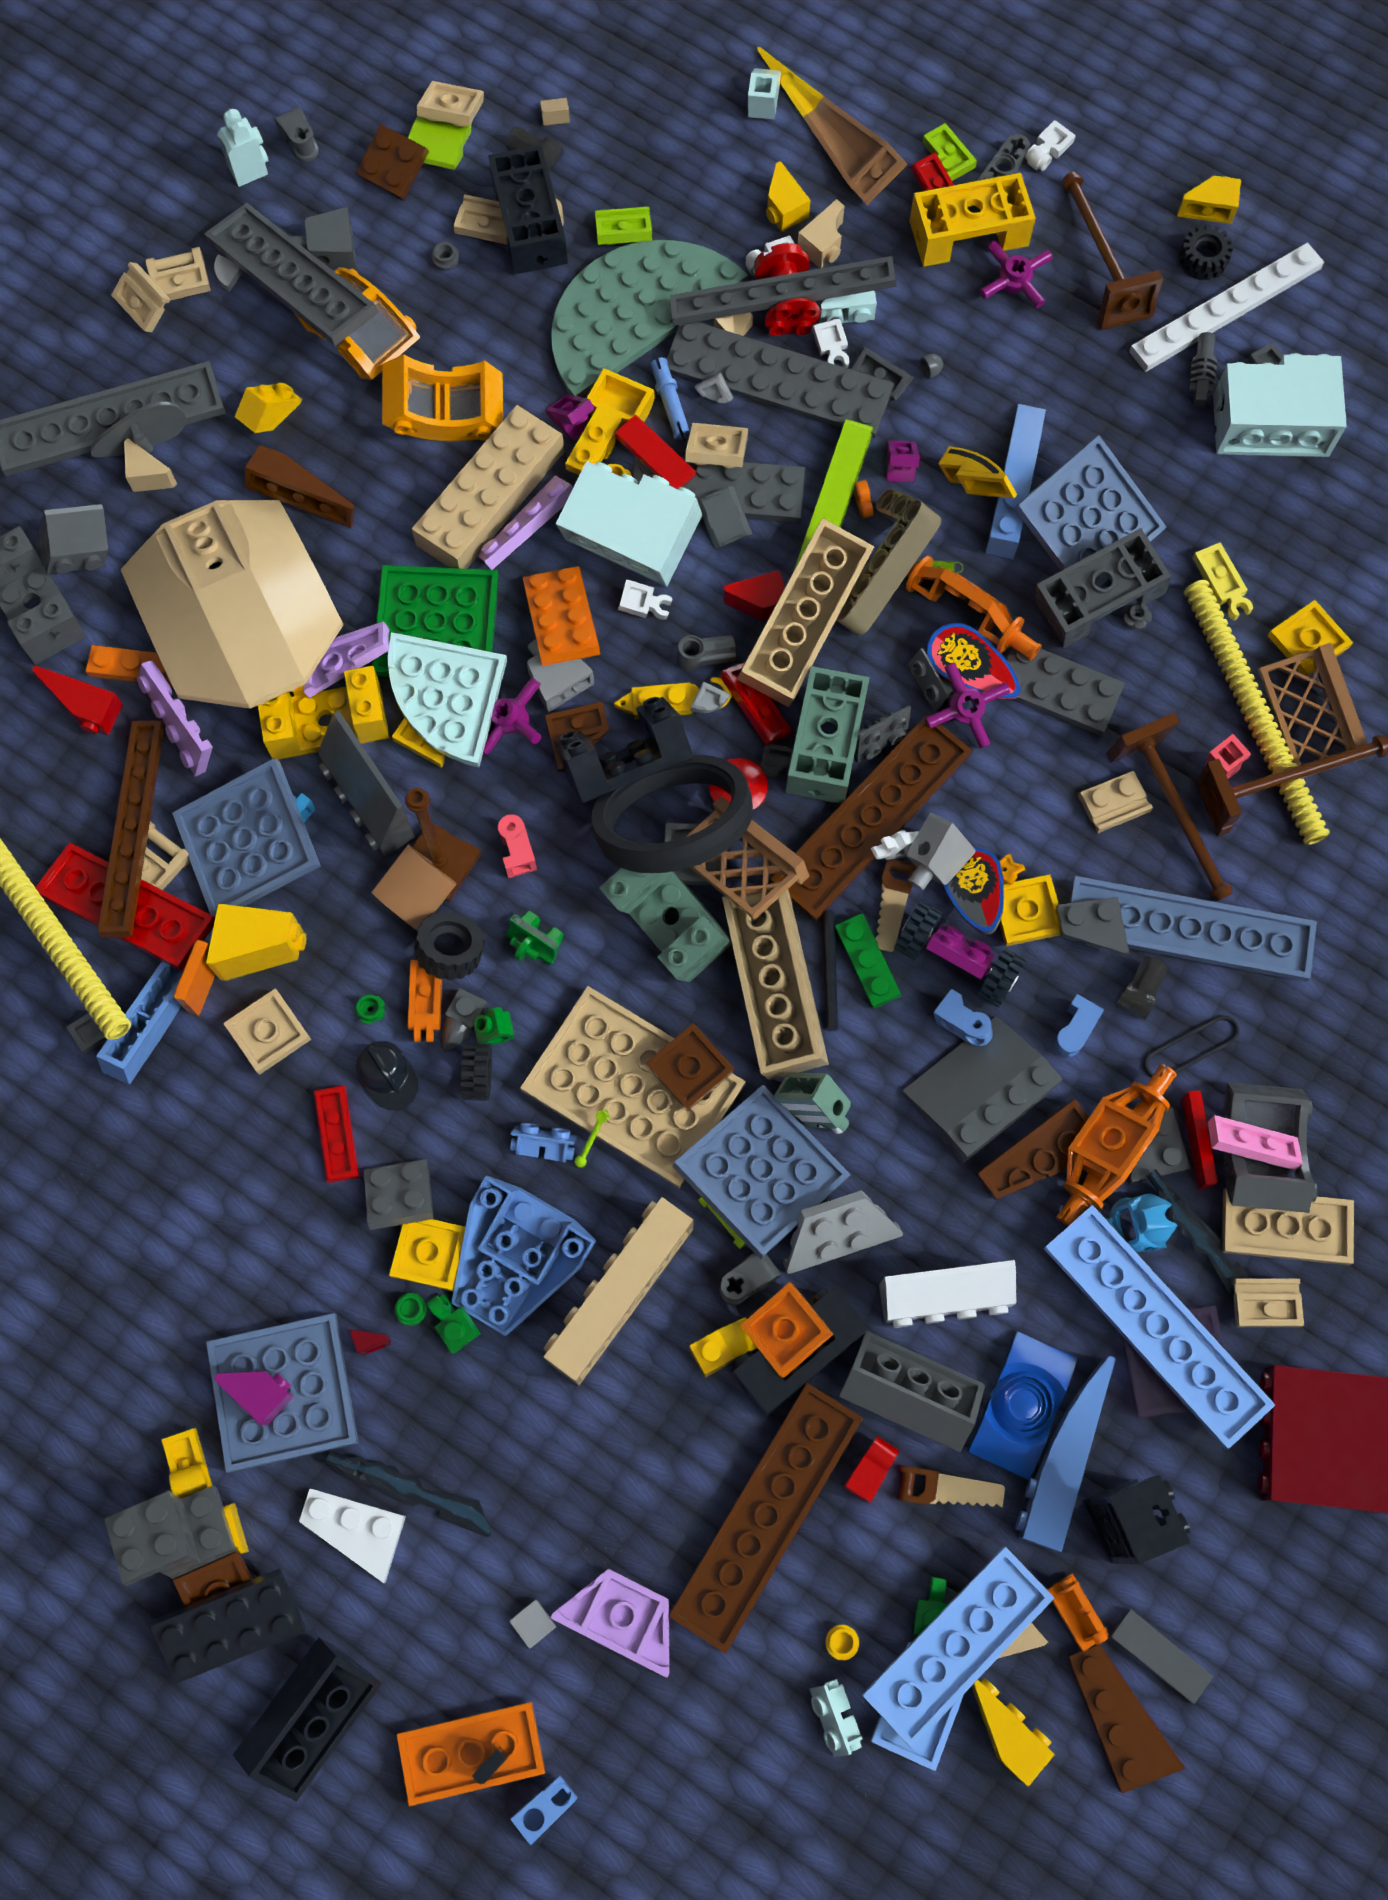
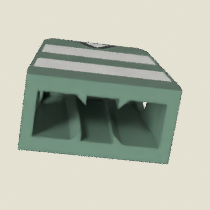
M787 1072L773 1098L809 1127L828 1128L836 1134L844 1132L849 1125V1120L845 1115L851 1106V1101L827 1073Z

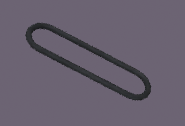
M1226 1015L1217 1016L1146 1055L1144 1059L1145 1072L1150 1077L1153 1076L1148 1066L1152 1056L1215 1022L1227 1020L1234 1025L1235 1034L1230 1040L1177 1067L1174 1071L1178 1073L1235 1042L1240 1034L1238 1023L1234 1018Z

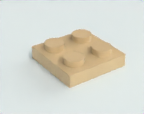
M432 81L417 105V116L434 122H449L457 127L470 126L484 101V91Z
M692 423L685 462H692L696 465H722L725 468L743 467L748 428Z
M276 988L223 1023L259 1075L311 1040Z

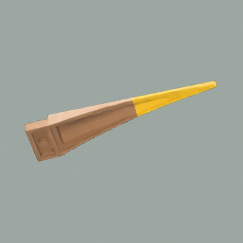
M757 47L758 52L769 68L781 71V86L847 184L868 206L907 166V163L888 142L843 111L764 49Z

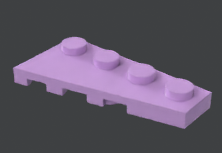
M555 475L494 539L488 541L482 547V552L478 555L479 559L489 569L493 570L565 506L573 486Z
M153 660L141 664L139 677H137L138 685L144 694L148 693L152 700L151 706L156 717L162 718L165 723V730L169 740L172 743H176L181 751L180 758L186 768H190L194 776L205 773L212 752V745L208 739L201 741L198 734L200 733V728L194 720L187 721L185 706L180 699L171 698V686Z

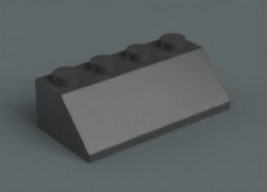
M867 1331L855 1355L839 1397L876 1413L882 1418L900 1424L915 1433L935 1440L943 1446L961 1452L975 1425L986 1384Z

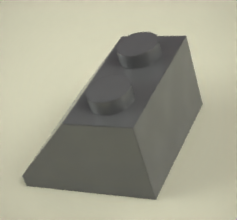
M102 504L43 511L36 548L46 574H65L75 570H95L104 567L108 553V544Z

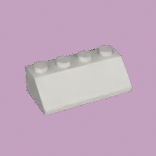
M1015 1260L884 1277L879 1284L884 1322L893 1323L894 1328L912 1326V1320L925 1318V1323L931 1324L945 1321L944 1316L957 1314V1319L961 1320L977 1317V1311L988 1310L989 1315L1008 1313V1307L1016 1304Z

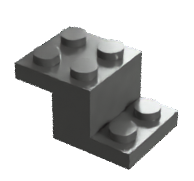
M214 1485L183 1499L167 1491L104 1519L120 1579L125 1586L158 1572L174 1579L236 1551L218 1488Z

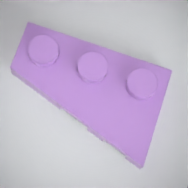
M384 621L335 637L307 683L303 685V692L308 698L344 678V671L361 668L389 651V628Z

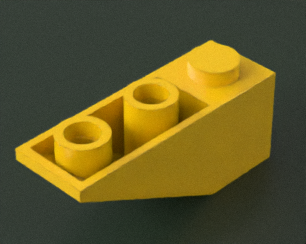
M983 1678L981 1682L977 1679L971 1687L996 1757L1028 1787L1055 1755L1048 1748L1052 1742L1036 1727L1031 1732L1022 1723L1025 1716L1012 1703L1005 1706L998 1700L996 1696L1000 1692L986 1678Z

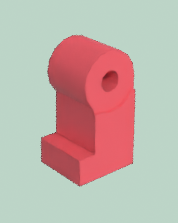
M1232 734L1209 752L1205 766L1207 762L1219 759L1229 780L1240 770L1242 763L1250 757L1251 753Z
M517 815L504 816L499 821L498 831L502 843L508 847L510 856L503 858L508 878L536 871L537 866L524 822Z

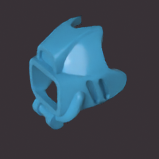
M1152 1193L1143 1194L1131 1199L1126 1197L1118 1200L1112 1206L1110 1218L1106 1219L1136 1253L1167 1248L1166 1242L1177 1227L1176 1223L1169 1221L1165 1217L1166 1210L1172 1204ZM1126 1210L1130 1211L1136 1233V1239L1132 1241L1125 1239L1120 1223V1215Z

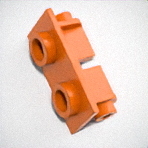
M1072 1573L1047 1589V1591L1054 1597L1052 1602L1081 1651L1084 1652L1094 1644L1098 1645L1106 1641L1109 1634L1081 1589L1080 1583Z

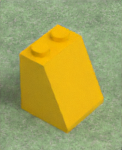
M218 903L206 963L220 980L227 981L298 960L299 952L305 949L306 933H303V929L291 912Z

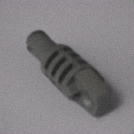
M1203 332L1199 335L1197 355L1194 356L1191 362L1188 392L1194 393L1193 408L1204 409L1207 394H1214L1217 359L1214 356L1215 334L1211 332Z

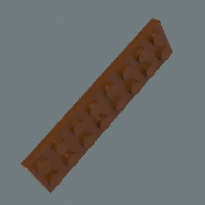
M926 714L795 853L804 860L810 877L802 884L796 881L788 889L791 902L813 921L816 922L823 912L832 905L875 859L871 848L881 845L882 838L891 837L901 831L971 756L973 750L941 724L929 729L925 722V718L930 716L929 714ZM776 873L770 879V884L782 881L786 876L782 873Z
M806 1383L669 1615L671 1619L726 1654L863 1417Z

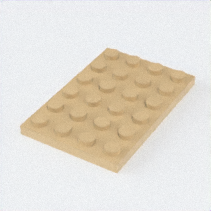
M587 986L520 1089L525 1094L590 1134L597 1122L596 1113L602 1109L607 1110L609 1119L602 1123L596 1138L680 1189L685 1179L673 1168L674 1162L724 1119L746 1081L732 1073L687 1112L646 1066L647 1061L675 1038Z

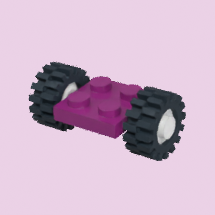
M920 901L904 925L894 949L916 960L925 944L928 943L926 949L979 979L983 975H988L977 996L999 1008L1007 993H1010L1017 981L1018 974L1026 959L1004 948L992 968L990 964L996 954L990 952L991 948L985 943L978 940L972 942L964 937V933L960 929L948 925V927L942 925L936 933H933L942 912Z

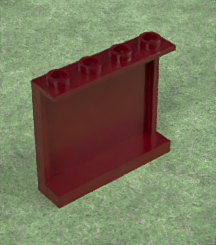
M1279 1365L1265 1368V1372L1261 1375L1260 1388L1275 1406L1260 1419V1424L1264 1426V1439H1261L1259 1442V1457L1263 1459V1473H1260L1258 1477V1491L1262 1493V1501H1278L1388 1514V1377Z

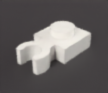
M840 318L813 325L812 331L820 356L828 354L827 362L834 364V360H840L843 363V367L848 368L849 357L842 351L847 349L848 342Z
M626 580L618 610L646 618L648 611H651L655 617L664 620L667 619L669 612L662 610L659 605L665 604L670 606L673 598L668 595L653 596V587Z
M905 830L899 831L891 837L882 838V844L873 846L871 850L876 859L905 858L919 831L907 833Z

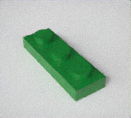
M863 913L835 925L873 1009L902 997Z

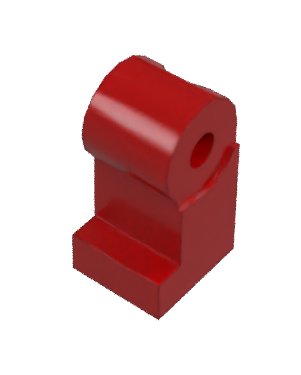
M877 1435L843 1487L866 1503H871L900 1450Z

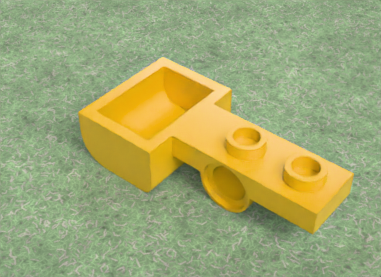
M603 368L587 396V399H590L595 409L589 413L592 417L565 463L566 470L580 475L586 461L596 464V462H602L603 459H607L615 446V432L635 414L645 422L654 402V389Z
M196 1428L161 1439L171 1472L169 1480L173 1494L183 1499L213 1486ZM235 1503L224 1506L235 1547H238L241 1554L249 1552Z

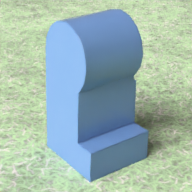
M953 989L948 992L934 1011L936 1024L976 1047L987 1045L993 1037L990 1018L982 1012H973L965 1007L962 995Z
M1077 994L1067 1009V1012L1074 1016L1068 1026L1062 1028L1054 1039L1053 1045L1056 1053L1064 1058L1075 1056L1084 1046L1104 1009Z
M560 1775L516 1812L510 1820L531 1846L578 1797Z

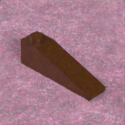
M262 445L258 446L245 466L246 488L352 528L354 504L287 455Z

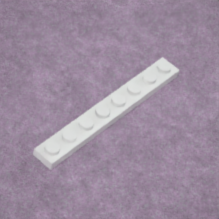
M1307 242L1133 344L1129 352L1143 370L1147 372L1198 342L1201 333L1215 332L1322 268L1324 261Z

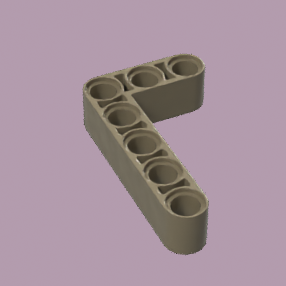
M888 489L882 493L876 503V509L892 521L894 526L859 575L836 621L857 636L865 634L870 629L941 524V517L922 501L894 489Z

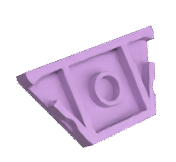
M607 1569L552 1614L551 1619L666 1678L668 1677V1598Z

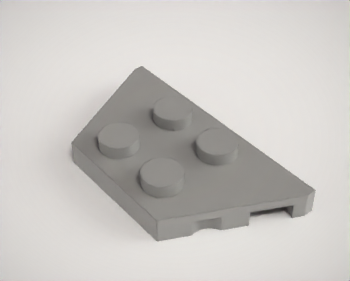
M861 1190L800 1211L797 1220L798 1227L790 1241L792 1250L789 1259H784V1268L787 1274H791L901 1237L903 1232L899 1225L891 1221L878 1205L873 1204L871 1199Z

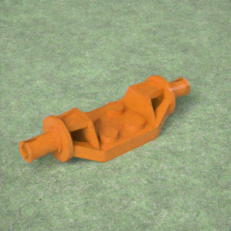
M926 556L919 563L917 561L914 563L906 575L909 577L905 587L908 592L916 590L934 602L937 601L945 590L964 600L968 597L971 599L968 603L969 606L980 613L986 614L978 632L995 643L1000 653H1003L1011 646L1028 657L1029 660L1034 659L1042 645L1021 632L1024 624L1022 617H1018L1013 621L1005 604L960 574L946 568L931 567L933 564L931 556ZM924 579L935 581L930 591L920 585ZM995 624L1003 634L1001 639L990 632Z
M1159 1064L1147 1085L1133 1082L1130 1087L1103 1097L1068 1148L1067 1180L1063 1184L1071 1197L1056 1216V1219L1066 1226L1068 1224L1067 1226L1072 1224L1083 1214L1087 1206L1091 1207L1093 1205L1097 1210H1101L1104 1206L1102 1202L1125 1182L1158 1133L1164 1112H1167L1170 1108V1104L1163 1097V1094L1177 1076L1176 1072L1167 1066L1165 1070L1166 1066ZM1137 1097L1141 1100L1133 1110L1125 1107ZM1082 1169H1084L1088 1175L1081 1186L1078 1182Z

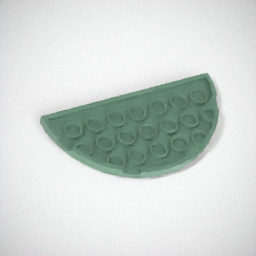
M652 240L632 243L597 258L571 281L559 300L554 314L551 335L553 358L565 389L569 395L584 397L593 388L603 368L618 373L677 332L679 325H674L672 320L670 295L747 282L748 274L737 264L716 251L689 242L675 240Z

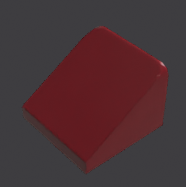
M350 1330L355 1348L363 1356L390 1346L392 1343L391 1338L387 1335Z

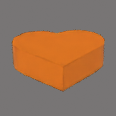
M866 480L855 482L854 497L860 516L863 519L872 517L874 512L868 483Z

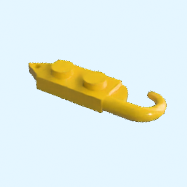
M712 677L710 679L712 683L720 685L723 691L730 694L728 701L721 707L723 708L729 703L732 694L721 678ZM690 682L633 687L632 691L616 701L614 706L617 709L634 715V719H639L636 711L637 707L643 705V702L649 698L664 697L679 715L693 714V711L690 709L699 688L695 684H690Z

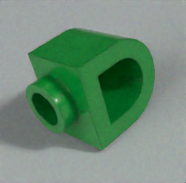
M501 1007L488 1009L484 1012L485 1015H479L473 1021L478 1044L495 1045L515 1038L510 1012L503 1011Z

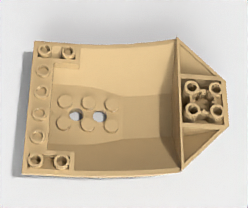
M216 500L163 523L121 568L142 621L179 699L249 709L264 704L277 696L306 684L343 626L342 620L311 558L279 500ZM216 562L222 563L221 566H219L216 569H210L209 567L210 565Z

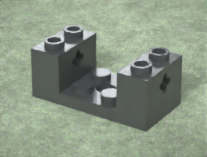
M19 526L0 536V607L9 620L7 623L18 642L36 665L86 638L87 635L51 575L46 574L40 556L22 528ZM31 599H40V603L32 609L26 608L28 601Z
M1142 528L1038 583L1036 585L1035 603L1064 649L1088 636L1091 623L1135 599L1139 606L1142 607L1166 594L1171 575ZM1100 576H1105L1111 580L1112 585L1102 589L1095 584V580Z

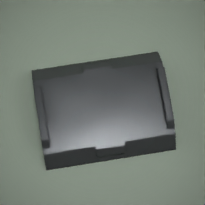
M734 486L724 488L698 500L703 521L715 550L752 535Z

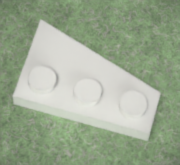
M309 1489L299 1522L378 1580L386 1583L406 1516Z

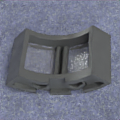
M1227 1082L1223 1118L1297 1137L1303 1162L1297 1170H1292L1222 1151L1223 1166H1227V1173L1231 1176L1226 1177L1225 1184L1232 1206L1310 1212L1311 1202H1315L1317 1198V1184L1311 1176L1307 1156V1119L1311 1118L1313 1105L1303 1089Z

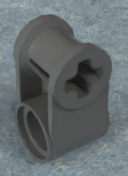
M299 106L274 118L283 139L289 144L300 161L309 162L318 156L319 149L313 138V130Z
M753 1253L722 1278L720 1296L727 1304H741L755 1293L775 1282L781 1276V1273L767 1254L760 1259ZM730 1282L733 1285H741L740 1294H737L735 1291L728 1292Z

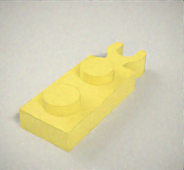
M1221 542L1196 552L1192 559L1204 580L1209 582V588L1213 590V596L1216 597L1217 603L1219 605L1228 604V615L1233 621L1237 620L1240 615L1236 609L1237 607L1242 608L1246 615H1249L1253 610V605L1250 600L1242 597L1248 589Z

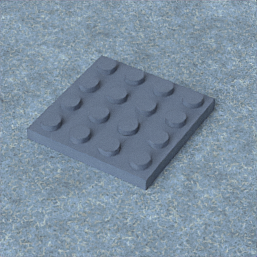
M1100 435L1089 441L1013 507L1061 571L1142 528L1150 542L1166 528L1164 522ZM1100 576L1095 580V584L1100 587L1109 578Z
M275 758L172 813L186 851L189 853L188 856L208 910L214 918L216 917L218 903L244 907L321 867L281 763Z
M764 1085L743 1101L673 1164V1168L760 1259L797 1226L801 1210L821 1204L851 1175L785 1107L773 1098L774 1095Z
M332 1313L206 1342L226 1473L359 1444L337 1314ZM265 1371L274 1376L278 1372L292 1385L288 1391L294 1395V1398L267 1426L260 1425L213 1378L221 1373Z

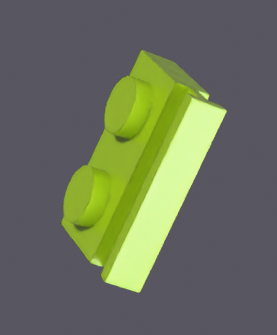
M649 207L595 211L598 245L652 241Z

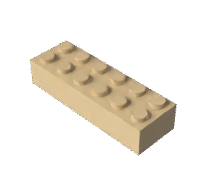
M516 405L413 526L412 532L416 546L449 568L467 569L482 552V547L492 540L563 455V434Z
M822 518L737 680L789 707L804 682L874 546Z
M781 881L774 882L771 884H779ZM787 889L755 920L727 897H722L760 1073L771 1080L786 1076L787 1072H802L829 1065L789 890ZM762 893L746 894V903L752 908L762 900Z
M661 1197L658 1203L652 1201L642 1214L644 1219L639 1229L637 1230L633 1227L628 1232L622 1242L624 1244L622 1252L619 1256L614 1253L603 1267L605 1275L599 1282L596 1280L592 1281L583 1294L585 1302L579 1309L576 1306L572 1308L564 1320L566 1324L565 1329L560 1335L554 1333L544 1347L546 1351L545 1360L578 1386H580L693 1231V1219L663 1197Z

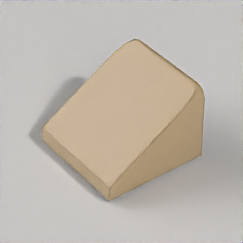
M567 98L540 101L543 126L570 123Z

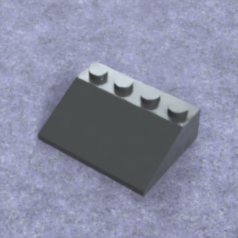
M339 710L333 713L318 751L322 761L318 767L327 781L332 778L336 783L337 787L334 788V791L342 804L348 801L353 810L349 814L358 827L364 825L368 831V834L364 836L374 851L379 848L385 857L415 838L402 804Z
M997 1016L990 1020L993 1037L987 1045L976 1047L964 1041L902 1091L962 1164L1056 1089L1063 1080L1037 1050Z

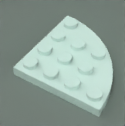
M391 632L388 651L389 676L394 696L405 719L413 730L437 751L451 759L479 768L492 720L494 705L497 701L503 679L507 656Z

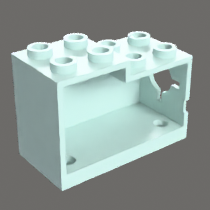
M1294 353L1283 355L1279 365L1272 363H1227L1213 394L1214 423L1217 426L1215 434L1216 454L1329 457L1347 427L1341 356H1330L1328 354L1316 356ZM1223 399H1225L1223 411H1220Z
M586 461L556 522L563 537L575 545L667 587L702 517L695 494L684 487L675 489L669 486L667 480L657 475H653L651 478L644 474L638 485V481L630 475L623 473L622 476L612 473V469L601 462L592 464Z

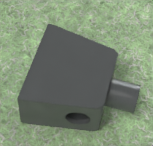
M348 207L307 217L305 219L306 235L290 236L329 268L337 269L338 267H344L347 269H357L353 229Z

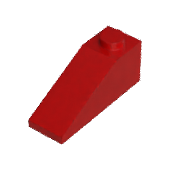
M34 665L32 671L51 694L75 718L82 730L93 735H97L99 732L109 736L123 707L116 693Z

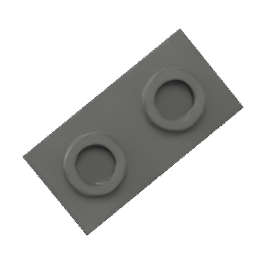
M920 648L907 665L935 713L945 702L947 705H950L951 697L955 691L949 680L945 678L940 679V675L936 672L927 656V651Z

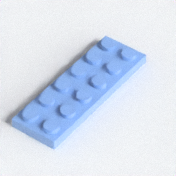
M1003 1547L863 1692L862 1696L912 1749L1048 1606L1054 1597L1006 1547Z

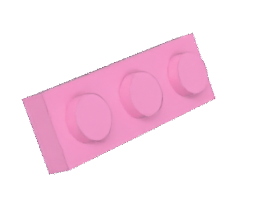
M1216 1115L1208 1121L1213 1149L1292 1170H1297L1303 1164L1297 1137Z

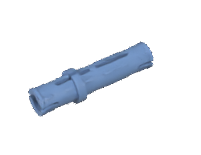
M658 358L661 369H659L656 360L650 363V368L657 383L655 389L657 394L661 395L673 432V438L675 440H683L680 429H682L685 439L689 437L691 430L688 427L676 392L678 386L676 380L671 377L667 359Z

